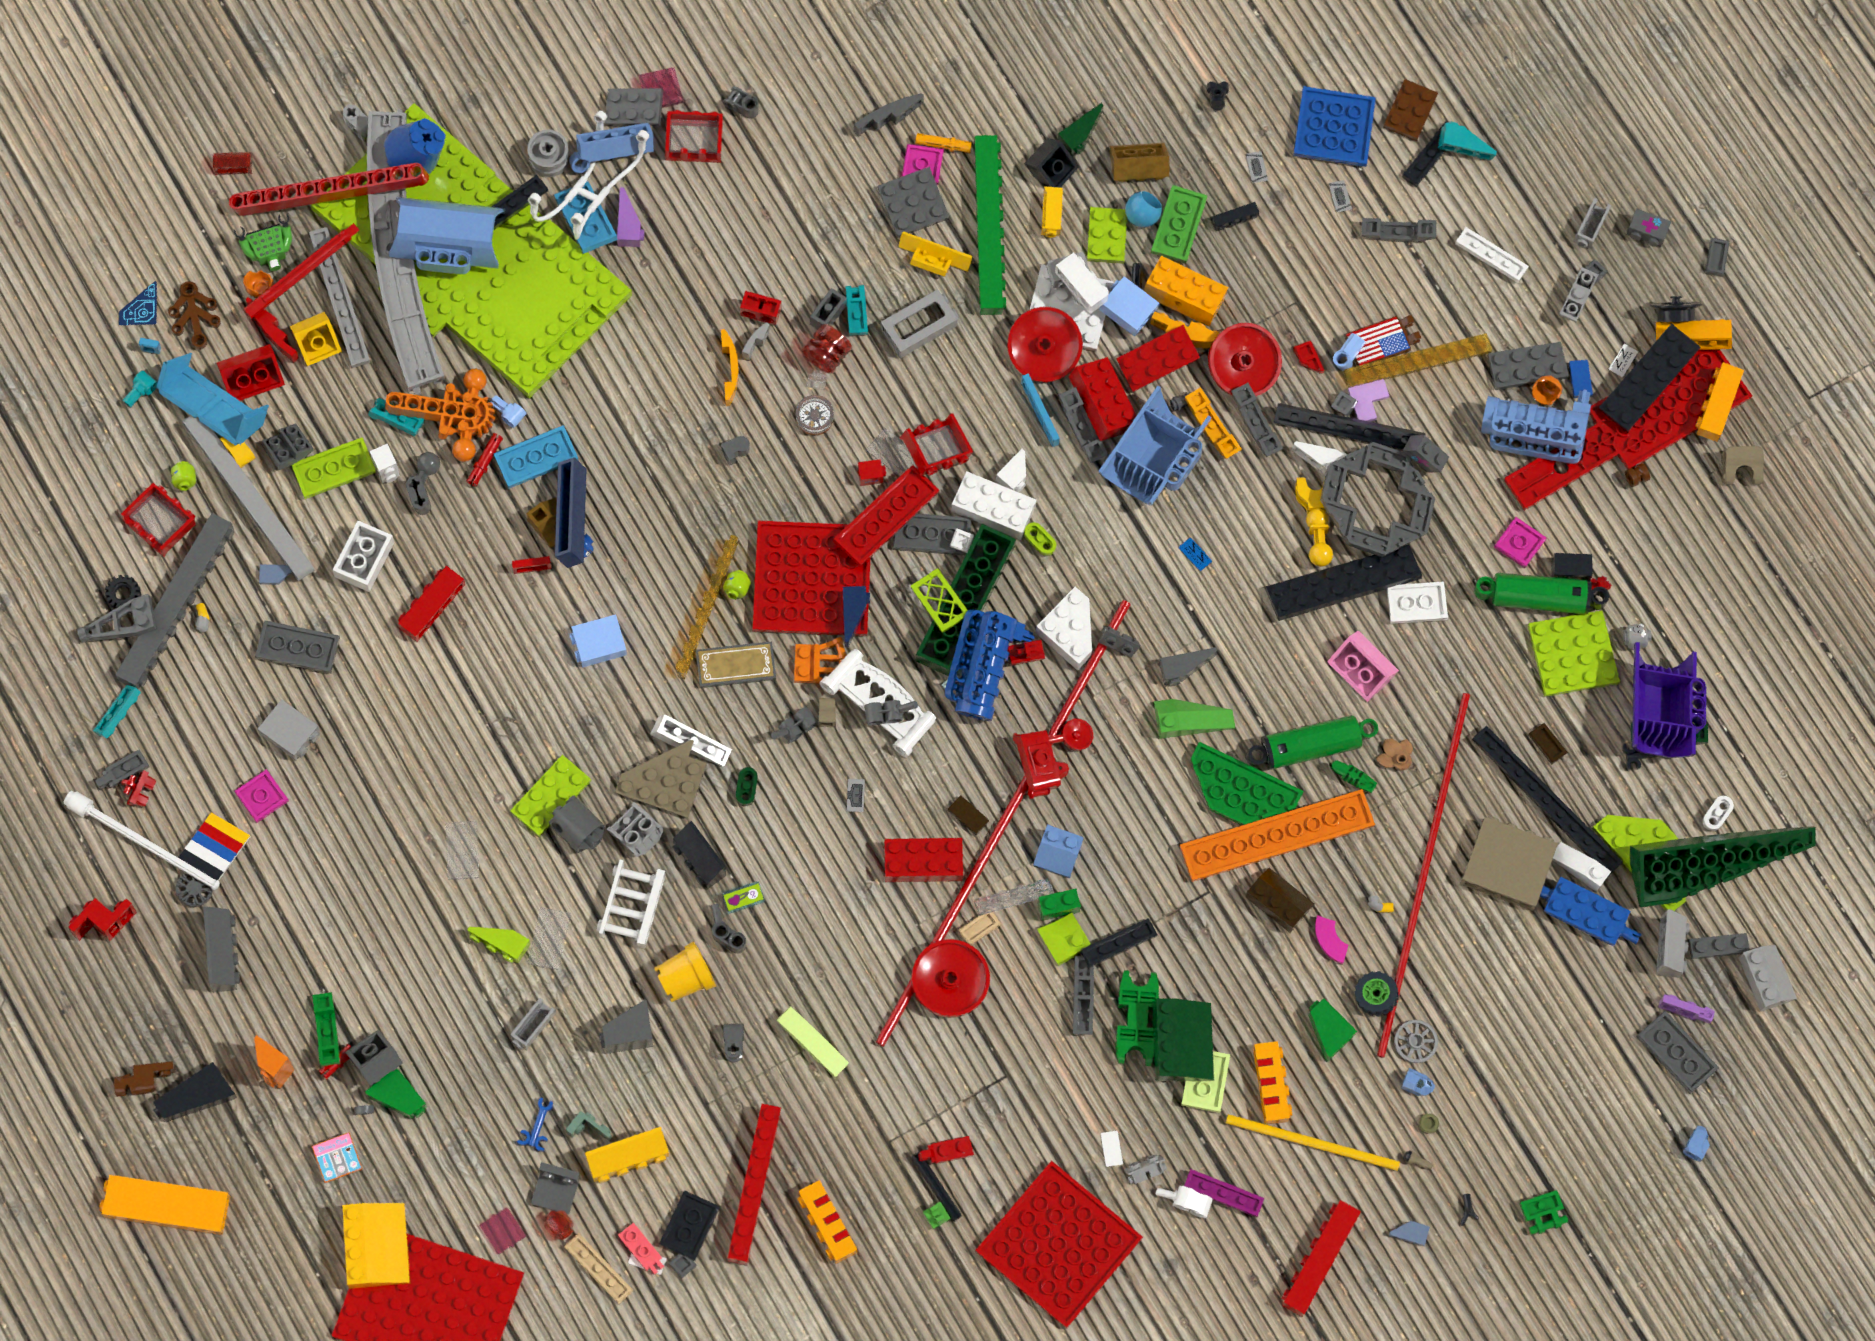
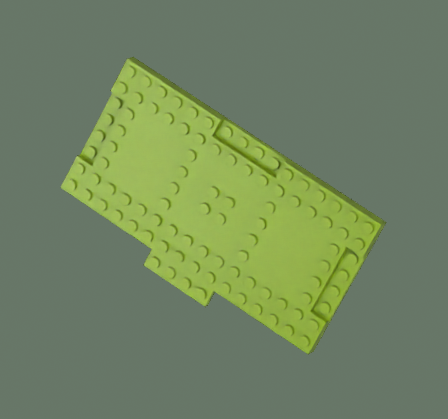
M415 103L404 112L407 115V124L426 118L438 125L445 133L444 145L438 163L429 174L428 182L422 186L406 188L407 198L492 207L513 192L510 187L495 175L492 169ZM367 153L344 175L367 171ZM368 195L310 204L311 209L338 233L343 229L346 230L354 223L360 231L352 237L349 243L376 265L371 235ZM530 205L493 230L492 246L499 263L498 269L471 266L470 271L466 274L434 272L419 269L416 265V260H414L420 296L431 336L434 338L446 326L529 399L632 296V290L588 252L583 254L578 243L550 219L541 222L535 221L530 213ZM539 212L536 214L537 217H542ZM428 257L420 258L421 261H427L429 259ZM447 259L439 260L440 263H446L448 261ZM465 261L458 262L459 265H465L467 263Z

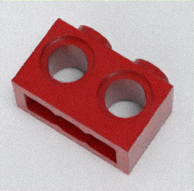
M745 291L740 306V316L777 325L781 312V300Z

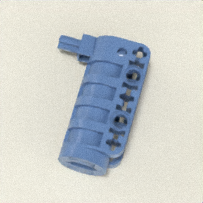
M1585 389L1579 391L1578 401H1574L1572 411L1557 410L1554 407L1545 408L1531 403L1528 405L1519 403V401H1506L1488 396L1481 433L1490 435V446L1498 451L1575 464L1580 461L1591 408V404H1589L1591 393ZM1497 438L1501 439L1500 443H1496ZM1520 441L1522 446L1514 447L1512 442ZM1534 445H1538L1537 450L1533 449ZM1556 447L1559 449V453L1552 454L1549 449ZM1572 451L1575 452L1574 457L1571 456V452H1572Z

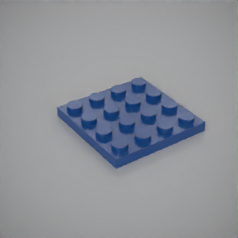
M1303 86L1293 156L1366 167L1376 97Z

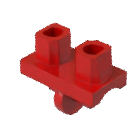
M1042 640L1008 646L1011 666L1045 659Z
M145 770L140 772L136 783H134L136 779L134 775H131L129 780H122L121 784L125 786L124 794L129 795L132 789L127 805L131 807L133 805L146 806L149 797L140 793L142 787L152 791L156 784V780L148 776L149 772Z

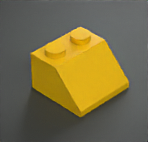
M325 312L289 326L307 366L342 352Z

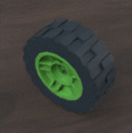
M1372 971L1364 974L1355 986L1356 1002L1359 1008L1370 1016L1379 1017L1380 1015H1386L1397 1005L1399 992L1396 982L1385 972ZM1380 991V995L1378 997H1375L1373 995V992L1376 993Z

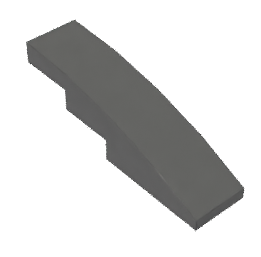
M920 93L904 97L869 113L854 124V133L859 137L872 126L878 131L891 120L897 125L924 103V95Z
M1075 956L1073 1034L1093 1035L1094 966L1089 968L1083 956Z

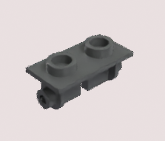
M1104 626L1102 629L1103 635L1098 640L1099 643L1129 657H1132L1141 646L1136 641V638H1132L1124 633L1120 636V632L1110 626Z

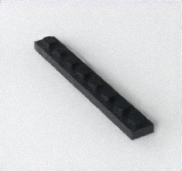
M1278 403L1274 423L1371 443L1375 442L1404 449L1411 435L1426 436V433L1282 403Z

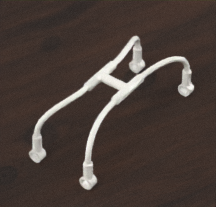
M598 111L594 116L596 131H602L604 128V121L607 119V115L603 111ZM641 130L636 135V139L639 142L638 156L630 166L604 187L598 195L582 188L587 182V178L590 176L596 161L590 164L585 175L577 181L566 195L565 200L549 214L537 217L536 214L538 213V204L541 202V197L537 193H532L528 198V202L531 205L530 213L535 221L541 222L553 217L568 202H571L577 194L592 200L593 202L587 208L588 210L584 217L580 213H575L571 218L574 238L578 240L590 214L597 209L610 192V189L639 163L645 151L649 134L645 130Z

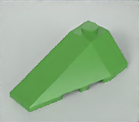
M1176 699L1153 702L1159 739L1235 729L1232 709Z

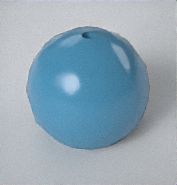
M1140 191L1129 197L1125 205V213L1131 224L1145 228L1154 225L1158 221L1162 213V206L1154 195L1147 191Z

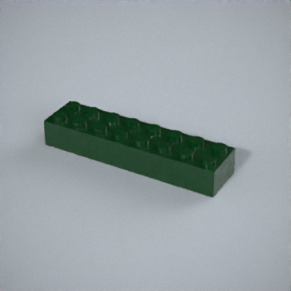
M981 524L951 584L952 589L967 610H979L982 612L1016 545V539L984 524ZM947 592L944 600L953 601V598ZM942 602L939 612L950 614L952 604ZM954 605L953 614H961L962 611L958 605ZM938 615L943 624L949 621L950 617ZM933 620L916 653L915 661L949 676L963 620L943 633ZM970 632L967 633V636H966L967 641L969 640V638H970V636H971V633H970Z

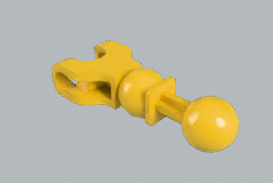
M1297 477L1295 483L1296 501L1306 509V523L1309 527V535H1314V545L1310 548L1309 559L1314 565L1323 567L1332 561L1333 551L1325 542V534L1328 533L1330 518L1320 501L1322 489L1312 490L1308 487L1306 478Z

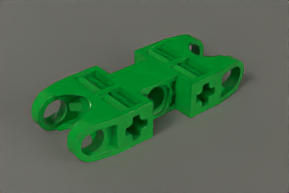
M1124 970L1119 987L1118 1008L1127 1009V1025H1118L1116 1029L1115 1048L1118 1064H1124L1126 1054L1131 1050H1138L1143 1055V1059H1145V1066H1151L1154 1056L1153 1028L1147 1027L1148 1010L1153 1011L1152 1003L1156 998H1159L1157 973H1150V979L1146 985L1136 986L1132 982V978L1129 977L1130 971Z

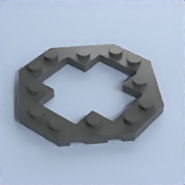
M1372 442L1328 465L1320 501L1347 546L1384 557L1428 533L1435 498L1426 488L1425 481L1419 471L1415 470L1411 463V458L1404 452ZM1368 462L1400 472L1401 478L1398 490L1415 495L1409 526L1392 521L1387 537L1355 527L1354 523L1358 509L1340 503L1347 473L1363 478L1366 475Z

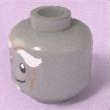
M1645 624L1628 625L1626 630H1623L1624 645H1627L1629 649H1634L1635 642H1640V648H1646L1648 641L1652 640L1651 630H1647Z

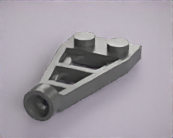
M146 594L131 599L93 623L78 628L77 632L81 642L140 636L157 630L151 596ZM132 612L134 625L122 628L120 626V618ZM113 620L115 629L103 633L102 625Z

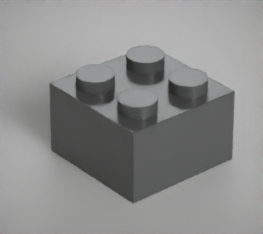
M379 1030L346 1051L355 1068L370 1086L379 1082L385 1075L403 1064L393 1046Z

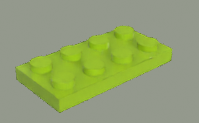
M363 437L307 457L291 465L304 499L376 473Z
M562 754L510 812L540 837L549 828V821L554 817L553 811L558 806L563 807L566 805L567 800L571 796L577 797L591 782V778Z

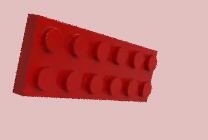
M912 465L833 539V542L861 567L926 506L940 490L924 475L920 476L919 470Z

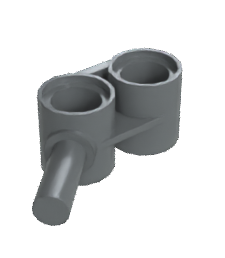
M899 700L884 702L883 706H881L880 702L865 704L867 725L903 721L902 715L904 712L918 708V703L912 701L901 705Z
M804 707L794 715V720L788 718L778 726L779 730L771 733V737L773 739L784 737L789 743H792L801 735L813 729L819 722L808 707Z
M718 903L711 905L715 921L712 928L713 939L733 953H742L746 948L745 936L740 932L734 931L722 921ZM718 929H724L726 931V934L724 936H718L716 934V931ZM735 939H740L743 944L736 947L732 942Z

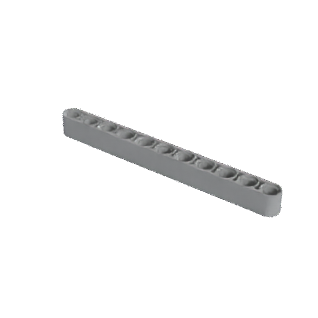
M190 415L184 419L182 423L283 562L292 570L294 577L300 581L315 571L309 560L214 431L200 422L199 417L194 418Z

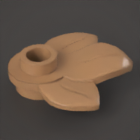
M1385 739L1383 742L1385 753L1376 757L1377 762L1385 768L1395 767L1398 770H1407L1412 764L1410 756L1413 751L1412 744L1407 739L1401 743L1394 739Z

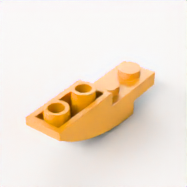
M1154 311L1150 321L1151 325L1165 331V333L1184 325L1195 348H1210L1213 340L1220 333L1219 331H1212L1206 328L1200 322L1195 323L1191 321L1189 327H1187L1183 322L1179 320L1174 321L1162 312Z

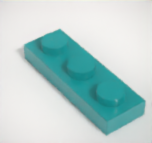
M126 684L93 732L106 739L112 735L118 723L125 718L131 705L137 701L141 691L136 687Z

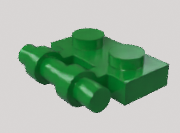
M1557 1190L1519 1203L1525 1221L1534 1220L1535 1222L1534 1226L1528 1228L1531 1235L1536 1233L1542 1234L1545 1233V1230L1553 1227L1557 1229L1562 1227V1224L1568 1223L1566 1215L1559 1217L1557 1213L1564 1209ZM1551 1215L1552 1220L1542 1222L1541 1217Z

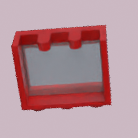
M667 111L665 160L721 163L723 114L718 112Z
M953 413L949 414L944 421L934 420L927 427L921 424L913 432L908 428L900 436V439L904 441L920 476L928 474V476L933 475L942 468L947 470L956 463H959V465L964 464L973 453Z
M152 483L121 513V517L128 527L160 555L165 557L167 552L196 526L195 515L188 509L185 511L175 497L170 498L167 495L168 492L161 485L157 486Z

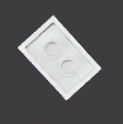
M1444 582L1402 584L1387 589L1390 624L1448 619Z

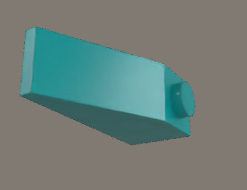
M1446 122L1441 128L1438 149L1486 160H1492L1497 154V151L1466 127L1460 126L1456 122Z

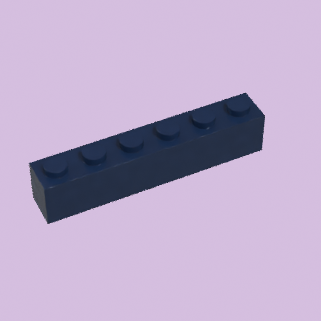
M575 457L558 463L555 558L567 568L584 563L587 468Z

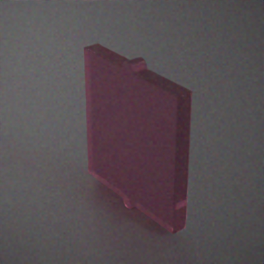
M508 1207L496 1215L492 1214L490 1219L480 1225L498 1255L510 1247L513 1248L514 1244L526 1237Z

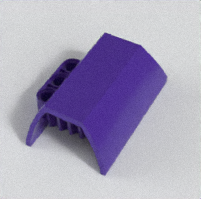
M1635 642L1632 747L1641 753L1668 758L1694 756L1696 754V734L1706 725V683L1701 678H1697V652L1693 651L1681 664L1672 669L1670 667L1663 668L1662 666L1646 664L1639 653L1640 642Z

